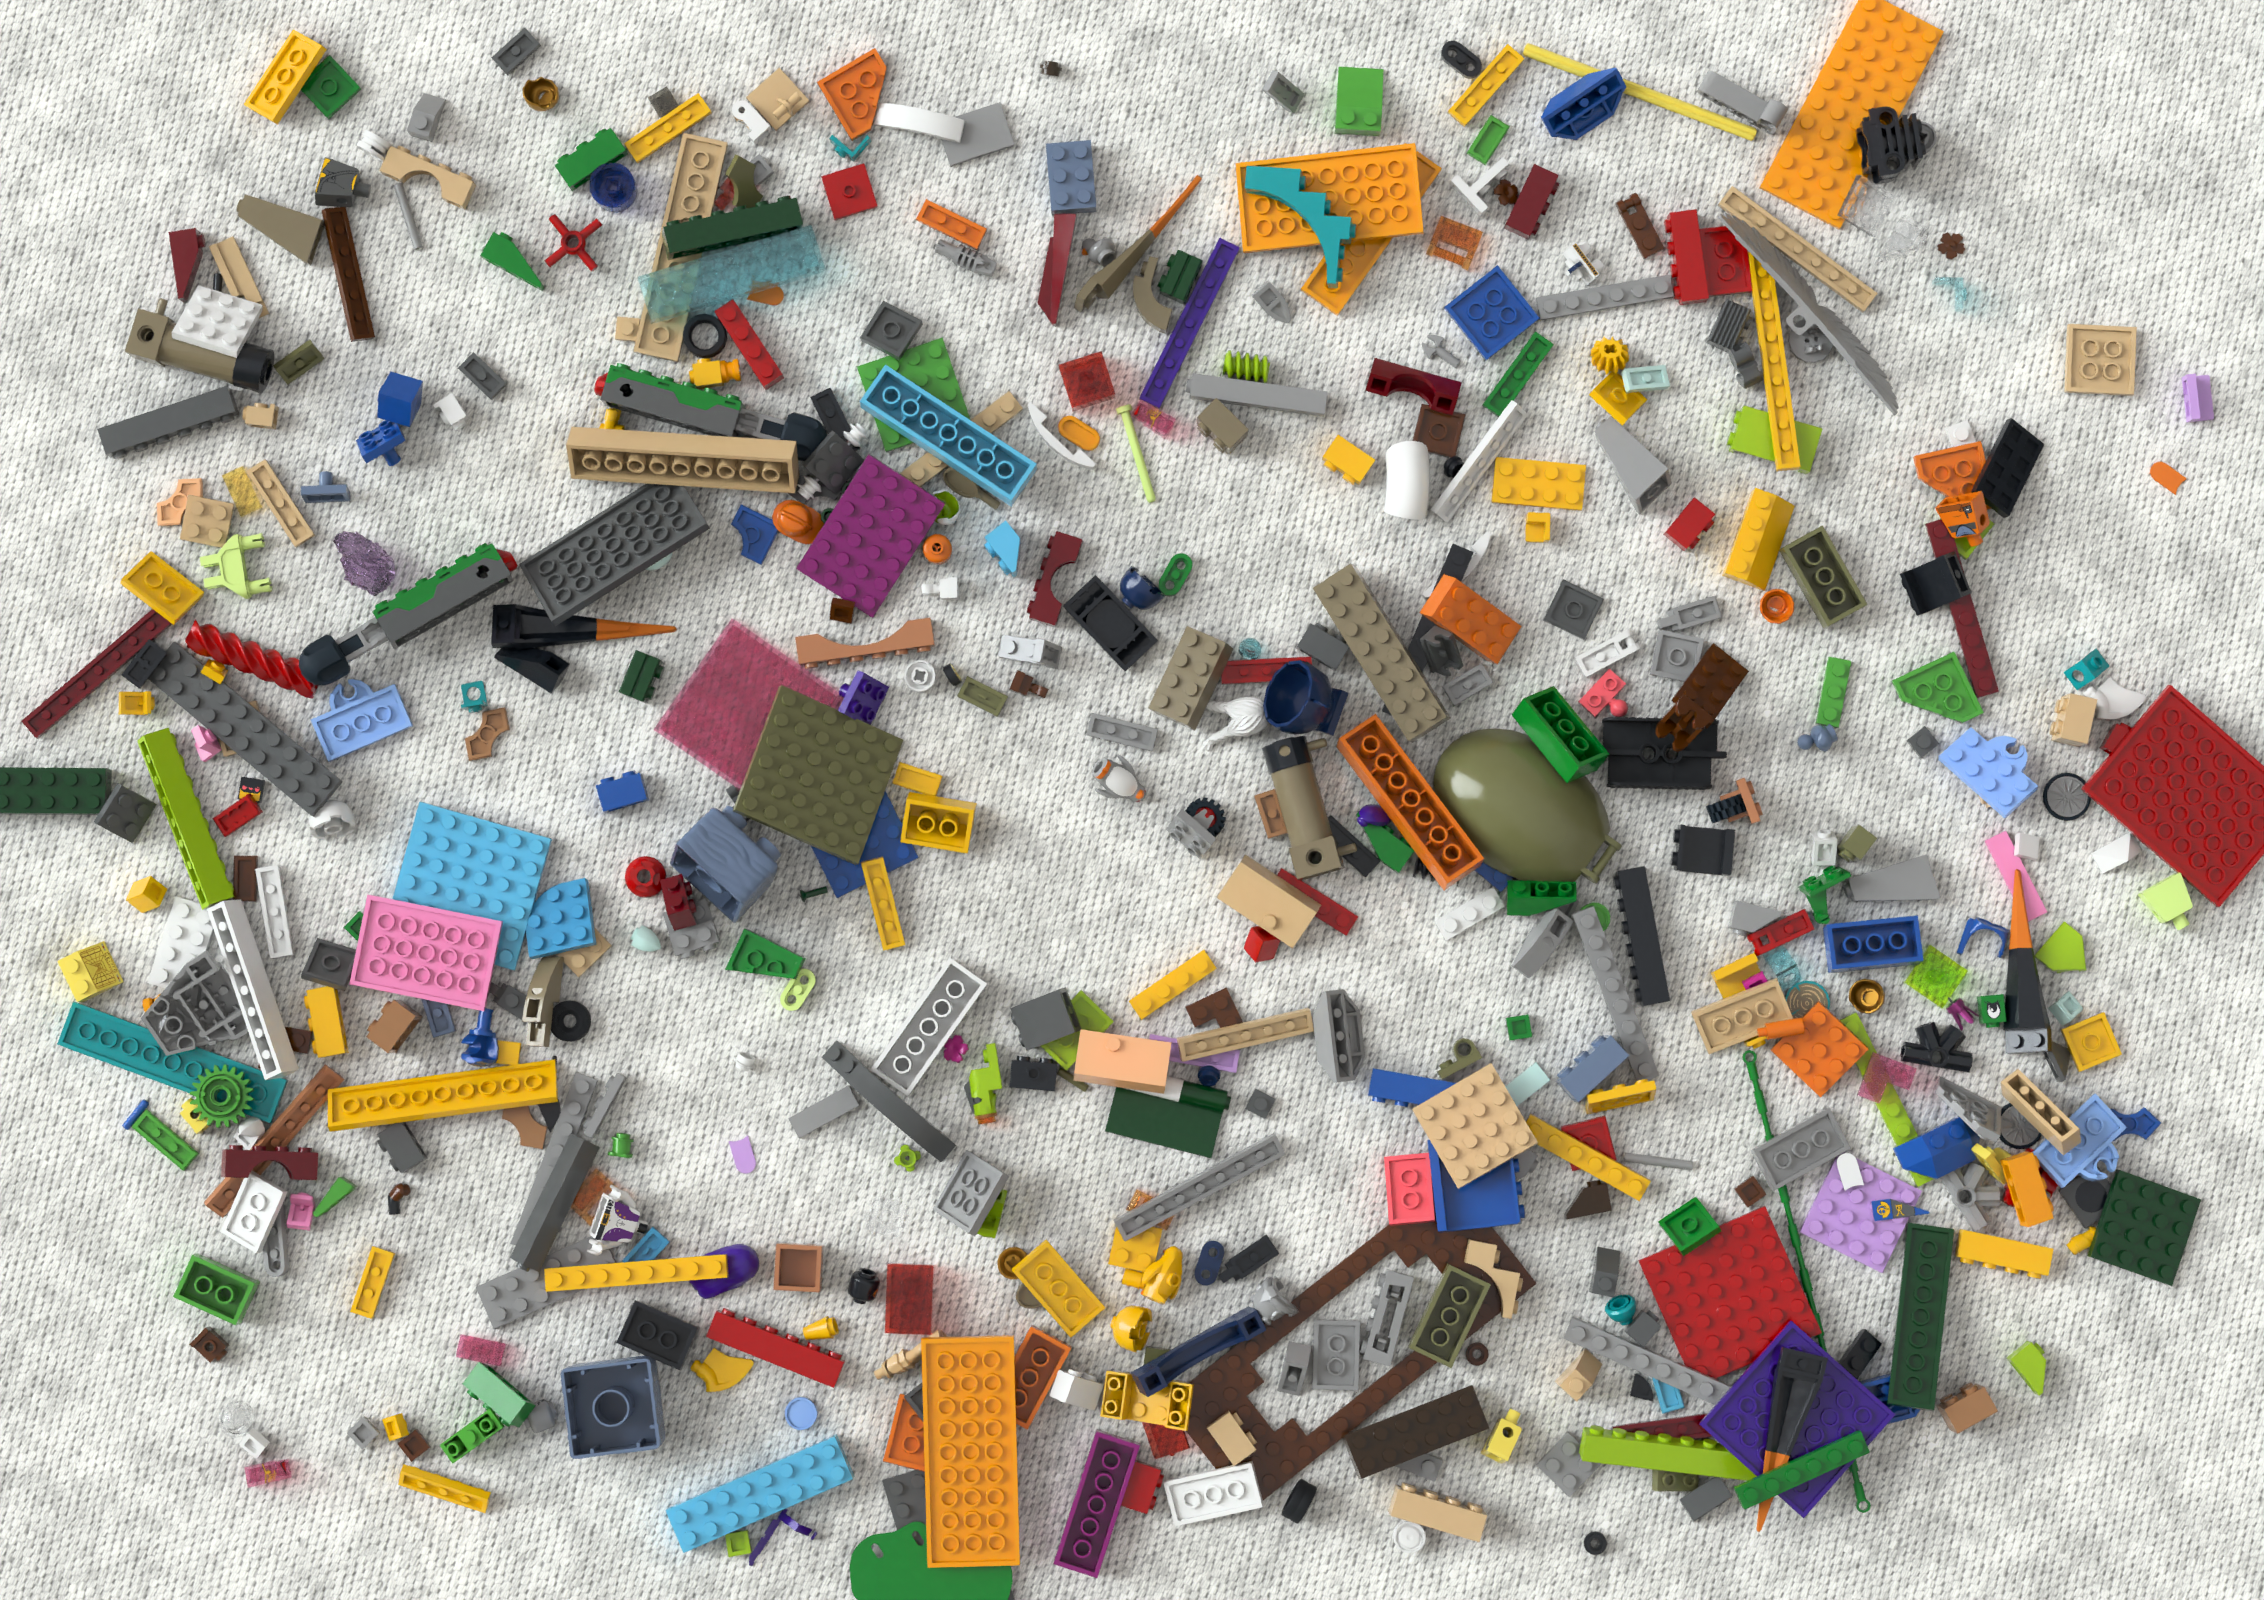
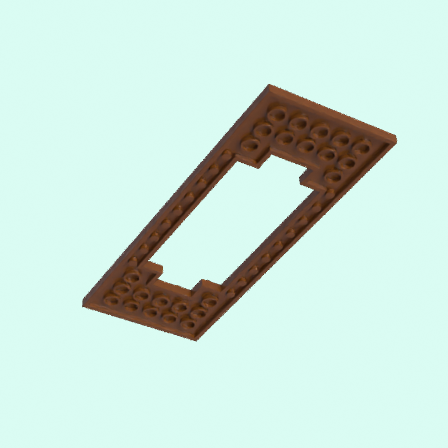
M1437 1220L1436 1222L1395 1226L1388 1224L1293 1299L1291 1303L1297 1307L1299 1313L1292 1317L1285 1314L1275 1321L1272 1320L1271 1325L1263 1323L1266 1331L1248 1341L1245 1340L1238 1343L1189 1382L1194 1387L1188 1431L1186 1432L1215 1469L1231 1466L1233 1464L1208 1431L1207 1426L1227 1411H1230L1232 1415L1236 1412L1244 1423L1241 1425L1245 1433L1250 1431L1257 1441L1254 1444L1256 1451L1238 1464L1253 1461L1262 1499L1264 1500L1338 1442L1343 1435L1348 1434L1435 1365L1437 1361L1413 1351L1307 1436L1293 1418L1274 1432L1247 1397L1248 1394L1264 1383L1250 1363L1393 1250L1408 1268L1426 1254L1441 1274L1448 1263L1491 1284L1465 1340L1501 1312V1298L1494 1281L1479 1267L1464 1262L1468 1239L1496 1244L1497 1250H1500L1498 1264L1494 1263L1493 1267L1520 1273L1519 1278H1523L1521 1292L1517 1291L1515 1300L1537 1283L1493 1227L1439 1233Z

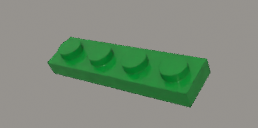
M1535 331L1482 406L1499 417L1511 400L1514 401L1554 344Z

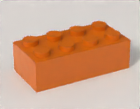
M1445 574L1419 612L1440 628L1453 633L1456 640L1481 658L1494 664L1499 663L1522 627L1457 578Z
M1031 1325L1014 1356L1016 1424L1027 1430L1053 1384L1058 1370L1061 1369L1072 1346L1034 1325Z

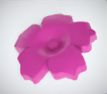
M955 1035L953 1039L950 1038L945 1044L944 1058L947 1061L952 1060L957 1063L963 1061L961 1054L965 1055L969 1048L968 1044L963 1043L962 1036Z

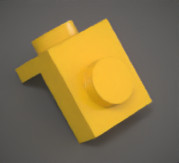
M151 691L119 692V715H149L151 710H154L155 699L151 697Z

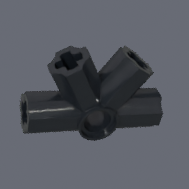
M1934 1021L1915 1028L1920 1044L1903 1042L1900 1053L1901 1061L1970 1072L1973 1062L1972 1053L1956 1050L1966 1036L1951 1024H1949L1941 1036ZM1935 1051H1938L1941 1055V1060L1938 1063H1934L1932 1060V1054Z

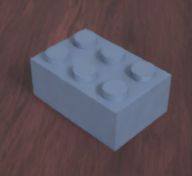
M1091 140L1047 143L1046 154L1052 216L1055 214L1097 212Z
M1603 1035L1598 1036L1591 1043L1592 1049L1588 1052L1582 1051L1574 1058L1576 1063L1572 1067L1566 1066L1557 1074L1559 1077L1556 1081L1557 1084L1574 1102H1580L1629 1056L1611 1035H1606L1605 1037Z

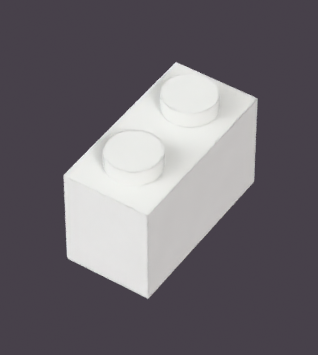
M1069 1368L1068 1372L1058 1370L1049 1396L1067 1404L1095 1411L1104 1384L1097 1382L1096 1376L1085 1372L1081 1376L1082 1373Z

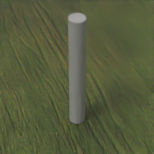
M397 183L394 185V189L414 250L423 246L403 184Z
M1633 1153L1624 1154V1162L1685 1170L1693 1169V1161Z

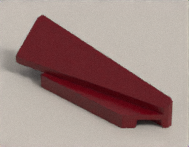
M1077 214L1054 215L1053 237H1050L1037 302L1052 326L1055 327L1067 274Z

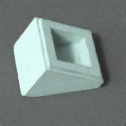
M2068 991L2048 1009L2063 1026L2074 1019L2083 1010V1007Z

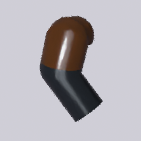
M399 1183L388 1194L389 1215L400 1214V1200L403 1196L410 1194V1186L408 1184Z

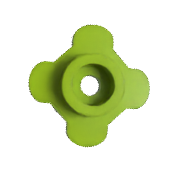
M902 1145L900 1147L901 1152L894 1158V1163L905 1167L908 1172H911L915 1169L914 1165L921 1158V1154L919 1151L911 1150L908 1145Z

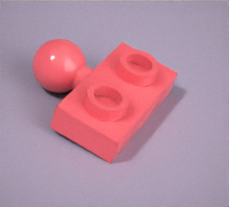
M1609 668L1578 703L1595 718L1607 705L1610 706L1613 716L1623 717L1628 712V705L1624 700H1616L1614 697L1626 686V683Z

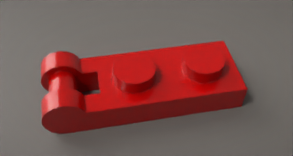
M1802 909L1747 935V939L1749 942H1752L1755 948L1753 950L1755 955L1759 956L1814 930V927L1806 910ZM1764 935H1766L1769 941L1765 945L1762 944L1760 939Z

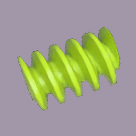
M1228 350L1225 355L1222 377L1225 372H1227L1228 378H1232L1235 373L1239 380L1245 375L1246 381H1250L1251 377L1254 376L1255 382H1259L1262 377L1264 383H1267L1270 362H1268L1266 355L1263 356L1261 361H1259L1258 354H1255L1253 359L1250 360L1249 353H1246L1241 358L1240 351H1237L1235 356L1232 357L1231 350Z

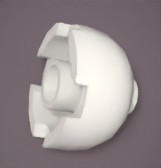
M329 798L314 817L309 816L311 835L321 840H325V836L337 833V838L347 836L354 831V825H356L352 809L346 803L333 798Z

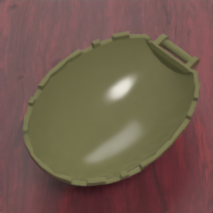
M1496 728L1476 730L1464 734L1452 742L1439 758L1433 777L1434 792L1484 857L1483 863L1504 875L1507 874L1519 881L1575 882L1582 875L1597 884L1600 880L1599 875L1614 853L1622 848L1620 843L1608 836L1610 825L1607 812L1599 794L1588 778L1583 776L1566 783L1526 734ZM1604 842L1608 847L1592 871H1590L1586 867Z

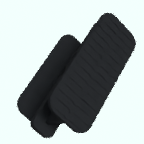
M1603 718V747L1609 753L1607 787L1677 790L1711 789V758H1727V752L1717 751L1719 720L1715 719L1708 728L1704 727L1684 750L1677 752L1675 760H1670L1666 757V750L1673 748L1672 743L1675 737L1672 734H1668L1664 738L1656 736V726L1662 718ZM1646 747L1654 751V757L1651 760L1643 756V750Z

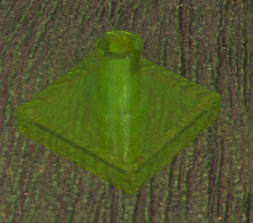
M1929 945L1923 953L1924 961L1914 966L1903 983L1938 1007L1943 1008L1948 1001V997H1951L1968 970Z

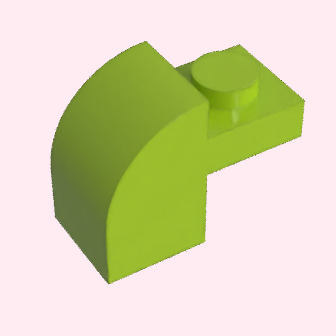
M1001 1190L977 1234L983 1237H996L1007 1190Z

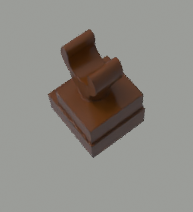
M1017 670L1009 690L1027 696L1029 691L1045 698L1049 689L1033 684V677Z

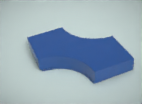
M2145 1107L2129 1115L2110 1109L2127 1127L2113 1141L2125 1134H2136L2147 1140L2161 1124Z

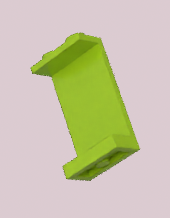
M1743 406L1740 411H1736L1733 419L1736 428L1734 433L1730 432L1727 445L1730 446L1729 452L1738 451L1775 462L1768 412ZM1794 420L1801 466L1798 472L1808 474L1812 467L1823 428Z

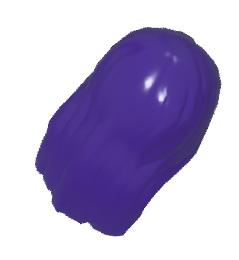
M735 1244L703 1255L727 1254L729 1277L690 1280L691 1285L695 1290H698V1294L704 1299L715 1297L742 1286L753 1278L759 1270V1258L756 1251L747 1245Z

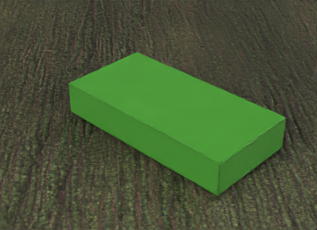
M1490 115L1466 154L1486 166L1510 126Z

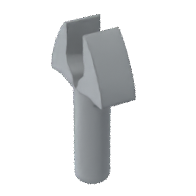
M1427 335L1428 339L1434 341L1436 347L1429 348L1422 342V348L1427 358L1430 359L1431 355H1438L1451 366L1457 368L1460 365V360L1442 347L1441 342L1444 338L1437 335Z

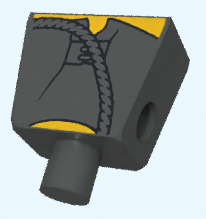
M325 157L315 190V203L318 206L352 207L356 195L369 198L371 185L360 182V173L357 168Z

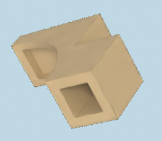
M1468 1239L1464 1262L1479 1267L1491 1277L1500 1294L1501 1316L1512 1319V1314H1517L1519 1301H1516L1515 1298L1517 1291L1521 1292L1523 1278H1519V1272L1493 1267L1494 1263L1498 1264L1500 1250H1497L1496 1244Z

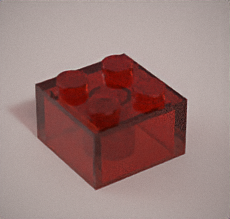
M1102 351L1058 365L1072 412L1115 398V391Z

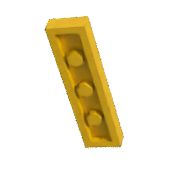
M1507 44L1448 110V113L1465 127L1525 58Z
M697 93L625 142L624 145L638 164L712 112L700 94Z
M883 856L862 861L861 866L883 951L904 946L905 941Z
M1203 950L1129 1000V1002L1142 1020L1217 968L1205 950Z
M405 1464L400 1471L398 1483L400 1486L486 1513L491 1492Z

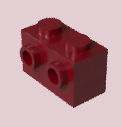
M682 874L660 880L667 915L674 931L696 925L694 913L697 912L694 900L690 898V895L693 894L690 882H685Z

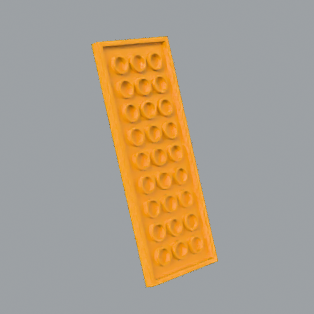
M1858 0L1759 188L1839 230L1868 175L1862 174V152L1857 143L1856 129L1860 127L1863 118L1869 116L1868 109L1891 107L1896 111L1899 118L1944 31L1885 0ZM1880 120L1882 124L1887 125L1883 120Z
M1014 1335L921 1338L927 1568L1020 1565Z

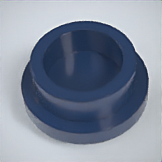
M1203 1066L1198 1070L1199 1081L1205 1086H1214L1220 1080L1221 1073L1213 1066Z

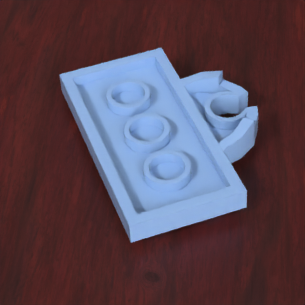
M349 679L348 683L355 689V693L351 698L344 696V687L341 683L335 687L333 692L330 693L329 703L331 711L311 719L328 762L413 727L396 684L374 692L363 681Z
M1971 727L1939 755L1938 760L2003 818H2007L2038 789V785L2023 773L2026 769L2028 757L2024 745L2019 748L2017 754H2009L2006 751L2007 748L2014 747L2017 743V739L2013 737L1999 736L1986 741Z
M2095 1093L2068 1117L2080 1129L2081 1143L2063 1156L2045 1139L2032 1152L2038 1158L2040 1166L2061 1189L2077 1175L2089 1181H2100L2107 1178L2106 1173L2098 1170V1161L2104 1162L2107 1170L2111 1173L2116 1169L2119 1155L2111 1142L2127 1127Z

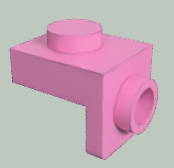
M197 725L191 730L196 740L195 747L202 761H208L222 750L217 737L210 729Z
M302 1192L291 1194V1205L286 1223L287 1228L310 1231L313 1212L315 1211L313 1196Z

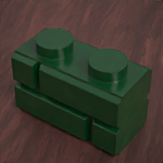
M1178 250L1176 255L1171 254L1166 265L1170 269L1167 275L1162 274L1157 287L1161 288L1160 294L1184 305L1203 261L1181 250Z
M635 650L619 693L646 703L648 699L652 700L656 688L653 687L656 678H661L665 668L662 666L663 661Z

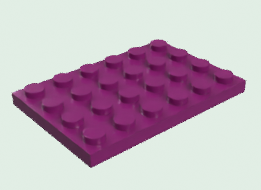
M868 454L796 569L842 599L854 601L856 608L873 618L946 503Z

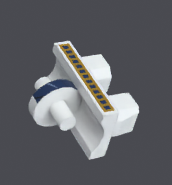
M1586 241L1579 244L1575 242L1563 253L1567 259L1565 263L1569 267L1565 274L1567 277L1574 274L1578 280L1581 278L1586 286H1588L1600 275L1604 265L1599 259H1595L1592 262L1588 259L1586 255L1591 252V247Z

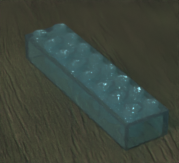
M812 225L645 274L637 277V281L650 322L653 324L825 271V266Z

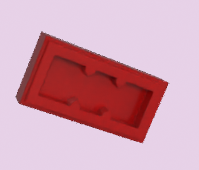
M250 793L212 819L224 837H227L263 813V811Z

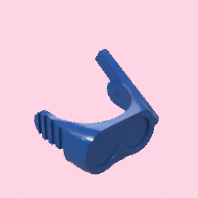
M1979 917L1975 919L1969 918L1956 953L1963 954L1964 948L1974 932L1980 929H1990L2001 937L2002 945L1997 956L2001 958L2005 950L2009 930Z

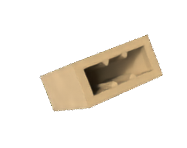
M1585 1348L1556 1379L1555 1383L1577 1402L1593 1385L1602 1363Z

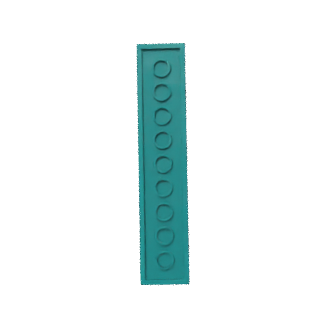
M74 1001L57 1045L187 1093L197 1091V1088L192 1083L199 1084L201 1082L198 1074L204 1077L207 1076L205 1073L206 1068L213 1073L214 1065L219 1066L220 1071H222L224 1064L228 1065L229 1072L233 1067H236V1075L244 1072L243 1080H251L247 1088L255 1090L248 1094V1096L255 1099V1101L247 1103L252 1107V1110L245 1109L244 1113L268 1123L273 1122L288 1082L284 1078L265 1080L262 1070L200 1047L166 1056L148 1028ZM225 1090L220 1091L217 1095V1100L220 1103L227 1099L228 1095Z

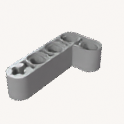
M1713 71L1707 72L1697 90L1698 94L1719 106L1727 107L1728 111L1740 118L1743 116L1748 119L1747 122L1759 129L1761 127L1766 129L1768 134L1775 133L1788 111V108L1781 102L1773 99L1767 102Z

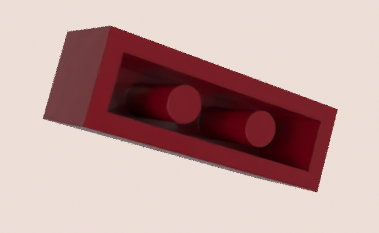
M1534 164L1504 229L1527 240L1531 234L1535 236L1540 227V223L1537 220L1540 214L1545 216L1550 205L1546 201L1550 194L1555 195L1560 183L1556 182L1559 175Z

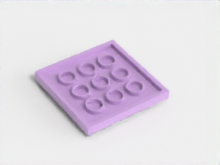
M1838 1155L1835 1157L1799 1232L1883 1273L1909 1217L1874 1221L1871 1202L1892 1199L1915 1207L1922 1191L1857 1158L1864 1186H1853L1845 1191L1837 1168V1159L1840 1156Z

